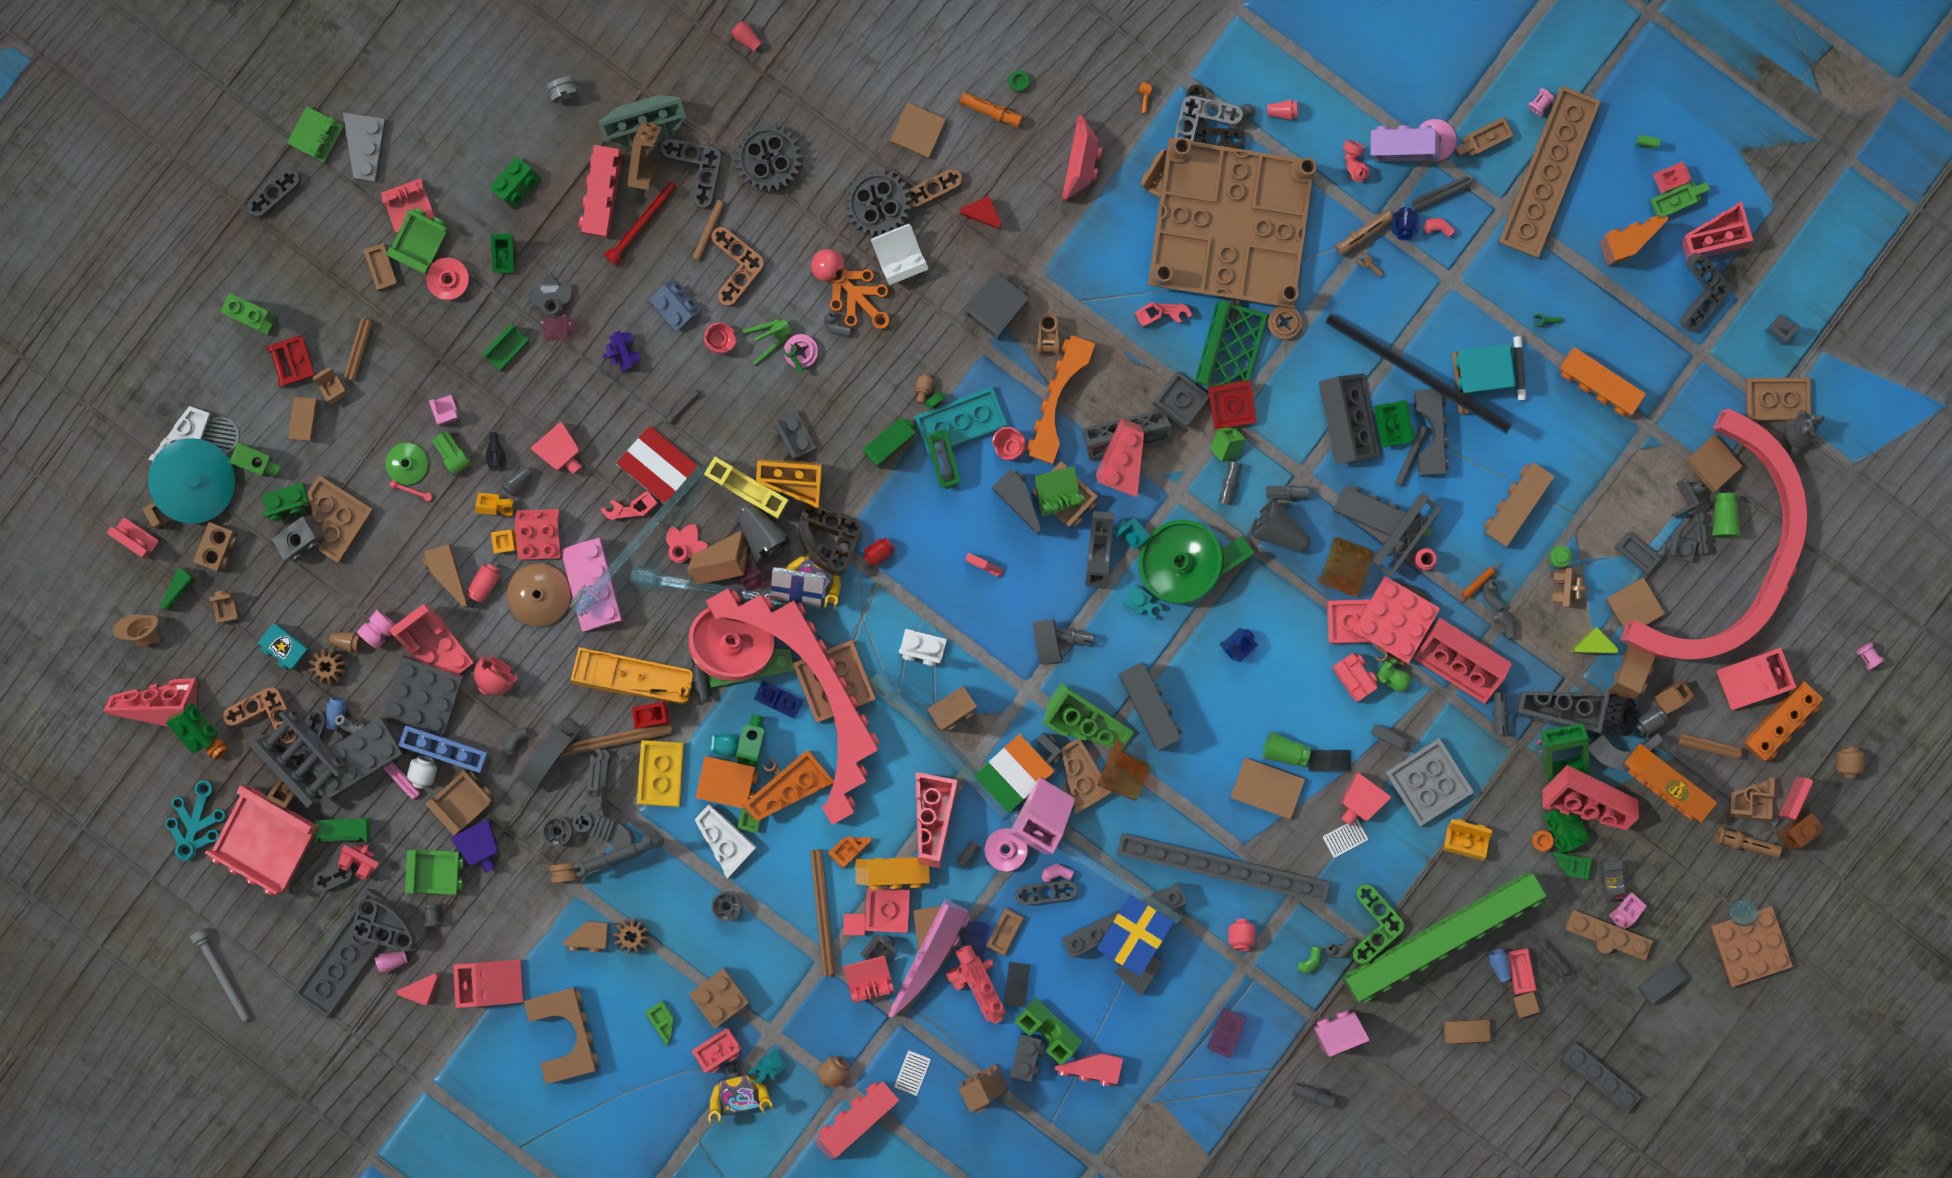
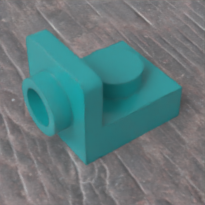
M1135 517L1128 522L1124 519L1115 527L1117 532L1112 535L1115 539L1122 534L1134 550L1150 537Z

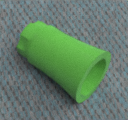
M1716 494L1711 537L1725 539L1742 537L1739 525L1737 494Z
M1271 730L1264 744L1262 759L1305 767L1310 757L1311 748Z

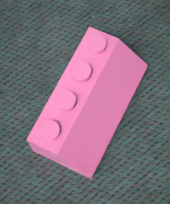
M597 538L562 549L561 554L582 632L624 621L602 539Z

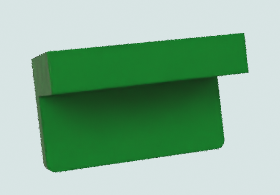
M510 324L482 355L501 372L529 340L516 327Z
M1243 536L1222 549L1224 556L1222 575L1255 553Z

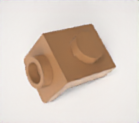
M331 367L320 371L313 377L314 382L319 386L329 405L348 395L339 376Z
M224 590L215 592L214 597H209L210 602L213 603L217 623L239 619L234 594Z

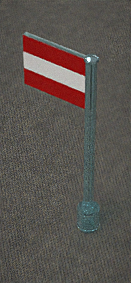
M650 426L617 461L616 465L664 505L598 580L589 587L584 585L572 598V603L569 607L580 617L588 614L599 602V591L707 470L702 464L696 465Z

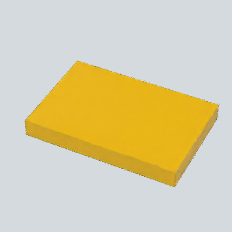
M641 740L637 804L680 807L684 743Z

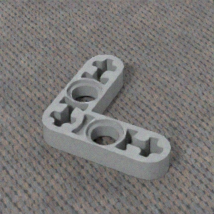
M1188 96L1182 103L1174 139L1181 138L1178 137V134L1184 137L1191 136L1189 141H1193L1198 118L1227 125H1237L1241 122L1243 112L1239 106L1197 96ZM1190 101H1195L1194 104L1198 106L1192 111V116H1196V119L1182 116L1183 113L1188 114L1189 107L1185 105L1186 103L1189 104ZM1209 105H1215L1218 108L1216 116H1209L1207 114L1206 108ZM1222 107L1226 108L1224 112L1227 113L1236 110L1239 118L1236 117L1234 121L1230 120L1228 115H1224L1223 119L1219 118L1222 113ZM1190 121L1193 129L1190 132L1182 131V122Z

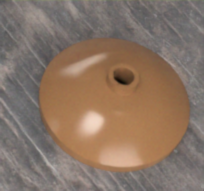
M533 563L524 566L514 574L508 585L507 601L510 610L518 620L530 626L544 627L557 622L564 616L570 605L571 589L567 578L560 570L548 564ZM539 590L541 596L536 599L533 594Z

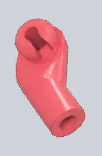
M1442 218L1428 219L1425 222L1426 224L1423 225V230L1426 233L1431 234L1434 230H1440L1448 238L1456 230Z

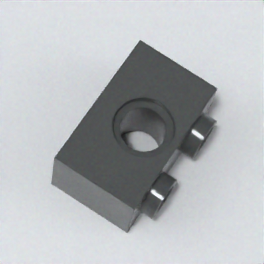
M302 516L271 540L283 561L293 560V562H296L305 556L304 553L306 551L317 548L320 545V541L325 538V535L314 516ZM299 536H300V538H301V543H300V544H299V542H298V537H299Z

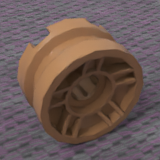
M579 862L549 865V871L552 872L550 882L579 880L580 876H576L578 868L573 867L574 864Z

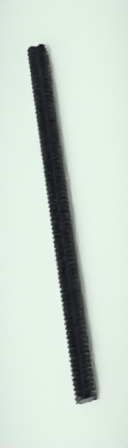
M1330 313L1325 323L1329 324V326L1334 329L1336 328V330L1347 335L1352 340L1354 339L1358 344L1363 345V347L1365 346V348L1381 356V358L1383 357V359L1399 367L1404 372L1406 371L1410 376L1415 379L1417 378L1423 384L1440 392L1444 397L1449 400L1451 399V401L1467 409V411L1469 410L1472 414L1474 413L1483 421L1485 420L1490 425L1492 424V426L1497 427L1496 429L1501 430V432L1507 434L1510 430L1511 422L1508 424L1506 419L1499 418V415L1497 416L1495 412L1492 414L1493 411L1490 412V409L1488 410L1487 408L1485 410L1486 407L1483 408V405L1476 404L1477 401L1474 402L1472 398L1469 400L1470 397L1467 398V395L1465 396L1464 394L1462 396L1463 393L1460 394L1461 391H1456V388L1453 390L1454 387L1451 389L1449 384L1442 383V380L1440 381L1438 377L1435 379L1436 376L1433 377L1431 373L1428 375L1429 372L1426 373V370L1424 371L1423 369L1421 371L1422 367L1419 369L1420 366L1417 368V365L1415 366V363L1413 364L1411 361L1408 362V359L1406 360L1405 358L1403 360L1404 356L1401 358L1402 355L1399 356V353L1396 355L1397 352L1394 354L1395 351L1392 352V349L1390 351V348L1388 349L1386 345L1383 347L1381 342L1379 343L1378 341L1376 343L1377 340L1374 341V338L1371 340L1372 337L1369 339L1370 335L1367 337L1368 334L1365 336L1363 331L1361 332L1360 330L1358 332L1359 329L1356 330L1357 327L1354 328L1353 326L1351 328L1352 324L1349 326L1350 323L1347 325L1345 320L1343 321L1342 319L1340 321L1341 318L1338 319L1339 316H1333L1334 313L1332 315Z

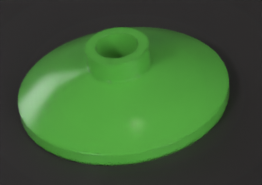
M401 443L393 447L388 453L386 470L391 479L397 481V483L412 485L419 482L426 475L428 458L424 450L418 445ZM403 460H409L408 467L402 466Z

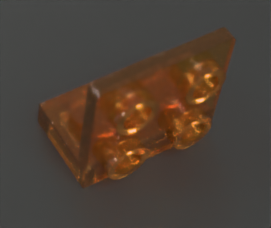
M1116 739L1110 749L1097 785L1137 801L1150 765L1124 754L1125 751L1121 750L1124 742Z

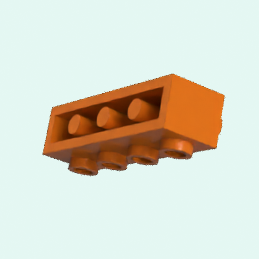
M1575 347L1569 351L1557 370L1561 373L1560 376L1568 382L1574 381L1579 385L1578 388L1587 394L1591 392L1597 396L1596 400L1605 406L1607 404L1615 408L1613 411L1622 417H1625V415L1627 417L1631 416L1646 395V393Z
M1800 681L1796 688L1787 694L1742 744L1760 761H1770L1778 753L1776 749L1781 744L1785 745L1792 738L1791 733L1795 729L1799 730L1807 722L1805 718L1810 713L1814 714L1821 707L1820 702L1823 698L1805 681Z

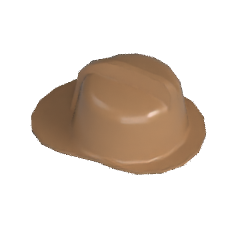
M129 615L115 624L113 634L118 639L130 640L138 647H146L151 643L160 642L159 628L157 626L159 621L156 616Z

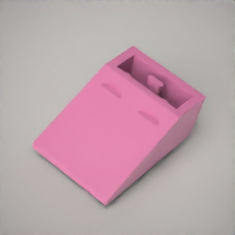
M1039 777L1009 834L1043 854H1053L1063 836L1075 798Z

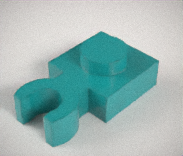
M1134 585L1123 602L1140 615L1143 610H1146L1148 616L1154 620L1157 617L1152 614V609L1154 607L1159 610L1163 609L1158 603H1150L1149 601L1153 596Z
M777 1049L758 1060L759 1066L751 1068L748 1074L758 1073V1079L754 1081L755 1084H758L765 1077L768 1080L786 1069L787 1065Z

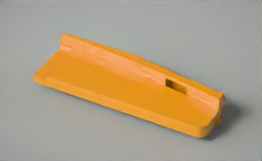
M579 647L571 676V683L577 686L626 696H640L676 704H686L691 695L693 673L689 669ZM651 690H667V692H653Z

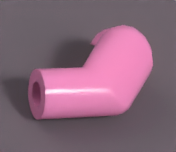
M1053 864L1043 870L1042 880L1049 883L1058 876L1070 880L1074 871L1060 864Z

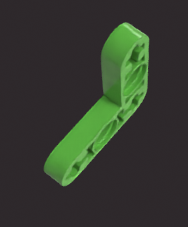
M1369 884L1358 886L1356 897L1380 925L1352 950L1353 959L1360 964L1369 962L1400 935L1404 929L1402 919ZM1363 888L1371 890L1369 895L1372 899H1375L1376 896L1378 897V900L1374 901L1370 907L1367 906L1370 903L1368 898H1361V890ZM1380 903L1386 908L1382 916L1374 913V907ZM1390 912L1393 915L1389 918L1393 922H1399V924L1397 925L1399 929L1397 931L1394 929H1392L1391 931L1389 930L1391 925L1387 920H1385L1384 923H1382L1381 921L1382 919L1386 918ZM1375 934H1381L1384 937L1382 945L1375 946L1373 944L1372 937ZM1368 941L1375 951L1372 953L1369 949L1365 953L1366 959H1358V949L1365 950L1368 947L1365 943Z

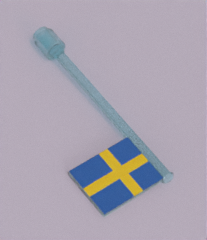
M1018 809L1014 812L1009 821V824L1012 825V827L1019 813L1021 812ZM1059 841L1056 847L1058 850L1130 894L1097 947V950L1141 977L1172 925L1180 922L1181 913L1174 912L1067 844Z

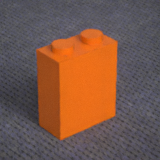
M705 756L695 798L745 809L742 805L754 795L751 792L752 784L756 785L759 772L755 771L756 767Z

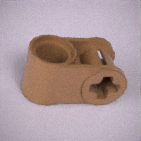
M1044 314L1039 320L1037 354H1041V352H1054L1059 355L1058 320L1053 314ZM1045 318H1051L1054 321L1052 329H1045L1043 327L1042 321Z

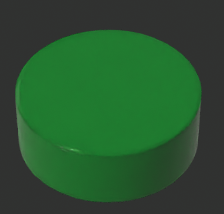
M1018 70L1010 75L1009 86L1014 92L1021 93L1028 89L1030 78L1026 72Z
M939 392L925 401V405L930 410L943 402L946 396L943 392Z

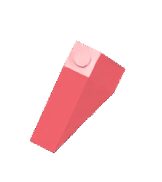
M196 678L170 680L167 685L157 687V684L150 685L148 690L138 692L134 689L110 695L104 712L114 716L168 726L165 723L168 718L183 711L189 703L193 702L197 707Z

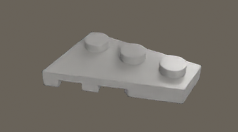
M343 113L353 177L355 180L376 182L386 120Z

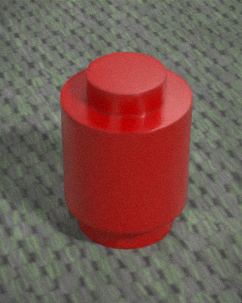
M886 537L882 540L879 538L864 550L865 555L863 558L870 567L872 565L878 567L892 556L895 549Z

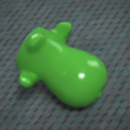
M1397 659L1385 660L1376 678L1381 683H1386L1398 693L1406 691L1411 683L1410 675L1394 667L1398 661Z

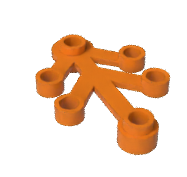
M844 267L838 270L841 273V277L828 280L833 284L832 300L830 302L831 309L838 312L843 307V303L840 300L842 286L847 291L845 324L848 327H854L857 324V317L855 316L857 302L873 318L872 322L875 328L885 329L889 325L888 315L884 312H878L863 295H877L879 298H884L888 294V288L883 284L878 286H853L848 281V279H862L866 283L871 282L874 275L869 269L847 271ZM866 272L871 274V278L868 280L863 278V274ZM879 288H885L886 293L884 295L878 294ZM833 302H840V307L838 309L833 308ZM854 317L855 322L853 324H849L847 322V318ZM878 318H884L885 323L883 325H879L877 323Z

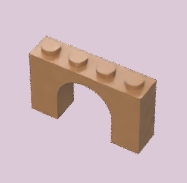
M576 986L524 1001L529 1022L549 1016H561L569 1020L576 1030V1044L569 1054L540 1063L545 1084L596 1071L597 1065H600L597 1052L593 1053L591 1046L594 1044L591 1031H587L586 1024L589 1023L586 1011H582L580 1003H583L580 990L577 991Z

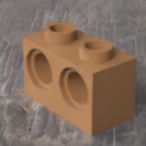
M209 522L193 562L222 572V569H226L230 557H228L230 549H234L238 538L235 537L237 532ZM220 532H223L226 538L223 543L219 544L216 537ZM212 552H216L218 559L212 564L209 561V555Z

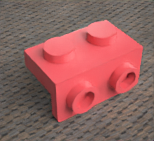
M727 1027L694 1048L692 1053L703 1068L704 1074L708 1071L712 1074L721 1068L720 1063L726 1059L728 1062H731L740 1056L738 1052L742 1048Z

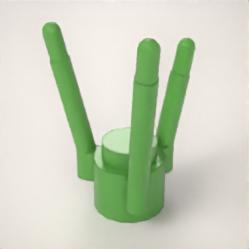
M776 319L770 323L742 331L743 334L771 327L770 331L755 337L754 341H759L770 335H773L775 339L780 338L753 362V365H757L780 344L788 340L787 336L792 334L785 319L780 321Z

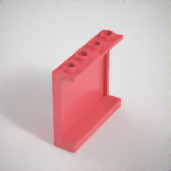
M240 785L237 791L240 797L215 846L212 850L206 851L205 854L211 857L210 860L214 863L224 864L229 867L228 871L235 875L241 874L246 877L248 883L255 886L260 885L264 888L263 891L271 896L284 894L319 826L289 808L283 809L267 801L265 794L251 786Z

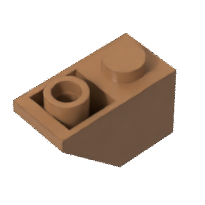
M586 921L563 941V946H568V950L581 951V947L589 948V952H602V949L608 948L610 922Z

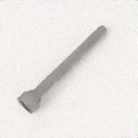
M205 928L189 936V938L197 947L200 946L240 1019L243 1022H247L249 1015L207 943L208 934Z

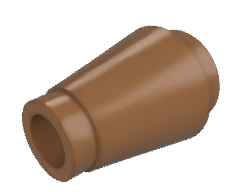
M332 632L330 634V645L351 653L361 650L363 638L357 632Z

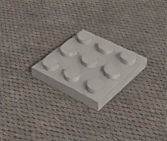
M1440 738L1385 772L1418 826H1422L1474 793Z

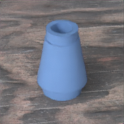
M330 697L326 706V728L338 730L339 726L335 723V718L338 715L344 716L348 708L346 700Z
M1504 948L1489 952L1488 961L1499 981L1510 980L1512 976L1508 953L1505 952Z

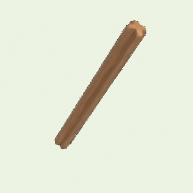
M664 723L574 742L568 746L560 757L672 734L671 723Z
M821 849L811 850L810 854L823 975L833 976L835 970L823 856Z

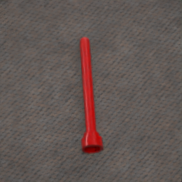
M674 182L667 184L617 247L609 249L604 254V257L616 267L622 261L623 251L676 188Z

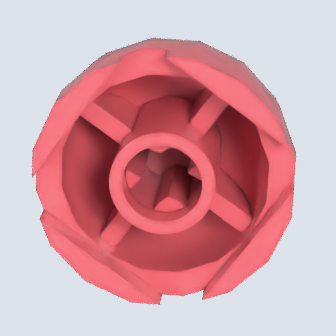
M483 655L474 669V679L479 686V691L485 695H503L507 693L518 680L517 674L513 676L510 673L512 668L498 658L491 656L490 659H486L487 655Z

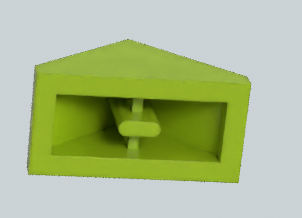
M1594 627L1572 647V653L1615 654L1618 653V648L1597 627Z

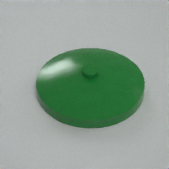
M1190 520L1170 521L1156 528L1144 542L1139 555V572L1147 589L1158 599L1176 605L1194 603L1207 596L1219 582L1224 566L1223 551L1218 539L1208 528Z

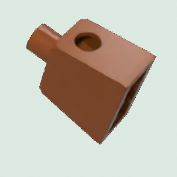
M1808 809L1776 833L1788 850L1803 847L1824 832L1825 829L1811 810Z

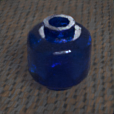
M1400 208L1399 211L1392 215L1391 230L1392 234L1397 236V239L1411 240L1419 233V215L1412 211L1411 208Z

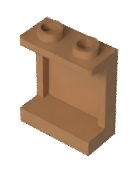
M651 122L641 123L633 139L627 186L649 190L656 174L657 165L645 163L647 146H655L662 127Z
M1060 461L1052 471L1067 468V466ZM1078 478L1079 495H1083L1084 502L1081 503L1080 507L1054 513L1068 528L1071 525L1075 527L1083 519L1081 514L1086 509L1090 512L1098 503L1095 500L1098 496ZM1035 488L1031 493L1038 499Z
M463 769L453 781L425 804L454 836L459 834L495 801L492 798L494 795L486 785L482 787L477 782L479 777L472 770L467 771Z

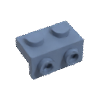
M675 280L664 284L649 299L675 332L683 328L694 316L701 312L696 302L689 298L684 292L683 287Z

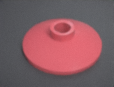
M441 258L429 267L426 282L434 296L442 300H453L460 297L466 291L469 284V274L466 267L460 261L454 258ZM451 276L453 280L447 284L445 278Z

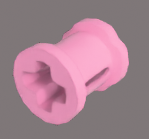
M1542 88L1539 90V95L1533 102H1529L1527 106L1536 115L1542 117L1544 115L1543 111L1550 103H1554L1556 99L1547 90Z
M1872 642L1867 643L1856 651L1867 664L1866 668L1868 670L1884 660L1873 648Z

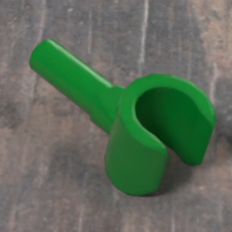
M1539 313L1533 315V317L1542 318L1540 324H1533L1535 327H1541L1544 323L1562 322V317L1549 318Z
M791 344L793 348L791 354L786 353L783 348L785 356L791 358L798 372H803L804 370L796 356L797 350L795 346Z

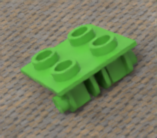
M306 106L287 144L325 163L344 125Z
M1075 466L1034 476L1041 517L1080 507L1081 503L1084 502L1083 495H1079Z

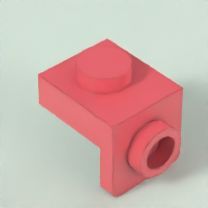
M1683 161L1653 174L1661 194L1678 188L1692 180Z

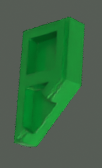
M1552 851V856L1566 876L1589 880L1592 859Z

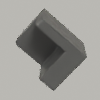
M1780 314L1765 331L1779 344H1783L1792 337L1800 326L1798 324L1793 325Z

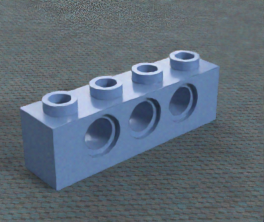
M405 726L399 743L400 747L478 773L484 772L490 752L412 726Z

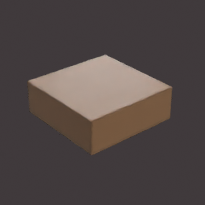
M1533 991L1512 997L1518 1018L1540 1012Z

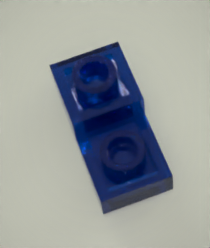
M763 680L753 699L793 719L796 718L804 701Z

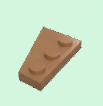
M1077 738L1061 748L1071 796L1075 798L1073 804L1075 814L1112 793L1080 739Z

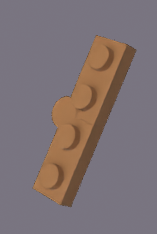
M1573 909L1564 928L1596 941V948L1601 953H1610L1614 948L1645 961L1653 940Z

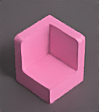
M451 395L438 400H429L437 425L442 426L460 419Z

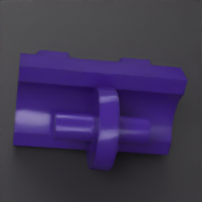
M617 331L610 336L611 343L606 345L608 352L603 354L604 359H610L612 365L619 363L622 373L628 371L632 366L641 361L637 351L627 352L626 346L634 343L631 332L621 333Z

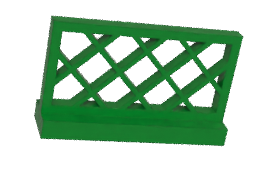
M1217 300L1194 383L1210 387L1224 383L1228 384L1231 379L1240 375L1242 381L1250 380L1267 314L1223 300ZM1230 308L1238 310L1241 315V319L1233 324L1228 317ZM1252 315L1261 317L1259 326L1254 329L1250 327L1247 318ZM1244 321L1249 332L1239 337L1234 326ZM1231 328L1236 339L1226 344L1223 339V333ZM1251 334L1254 344L1253 347L1246 350L1241 339ZM1238 341L1243 352L1233 357L1228 347ZM1225 349L1230 360L1221 365L1217 355L1218 352ZM1245 355L1249 363L1246 368L1240 370L1235 360ZM1232 362L1237 373L1228 378L1222 367ZM1220 370L1225 380L1218 384L1210 382L1212 374Z

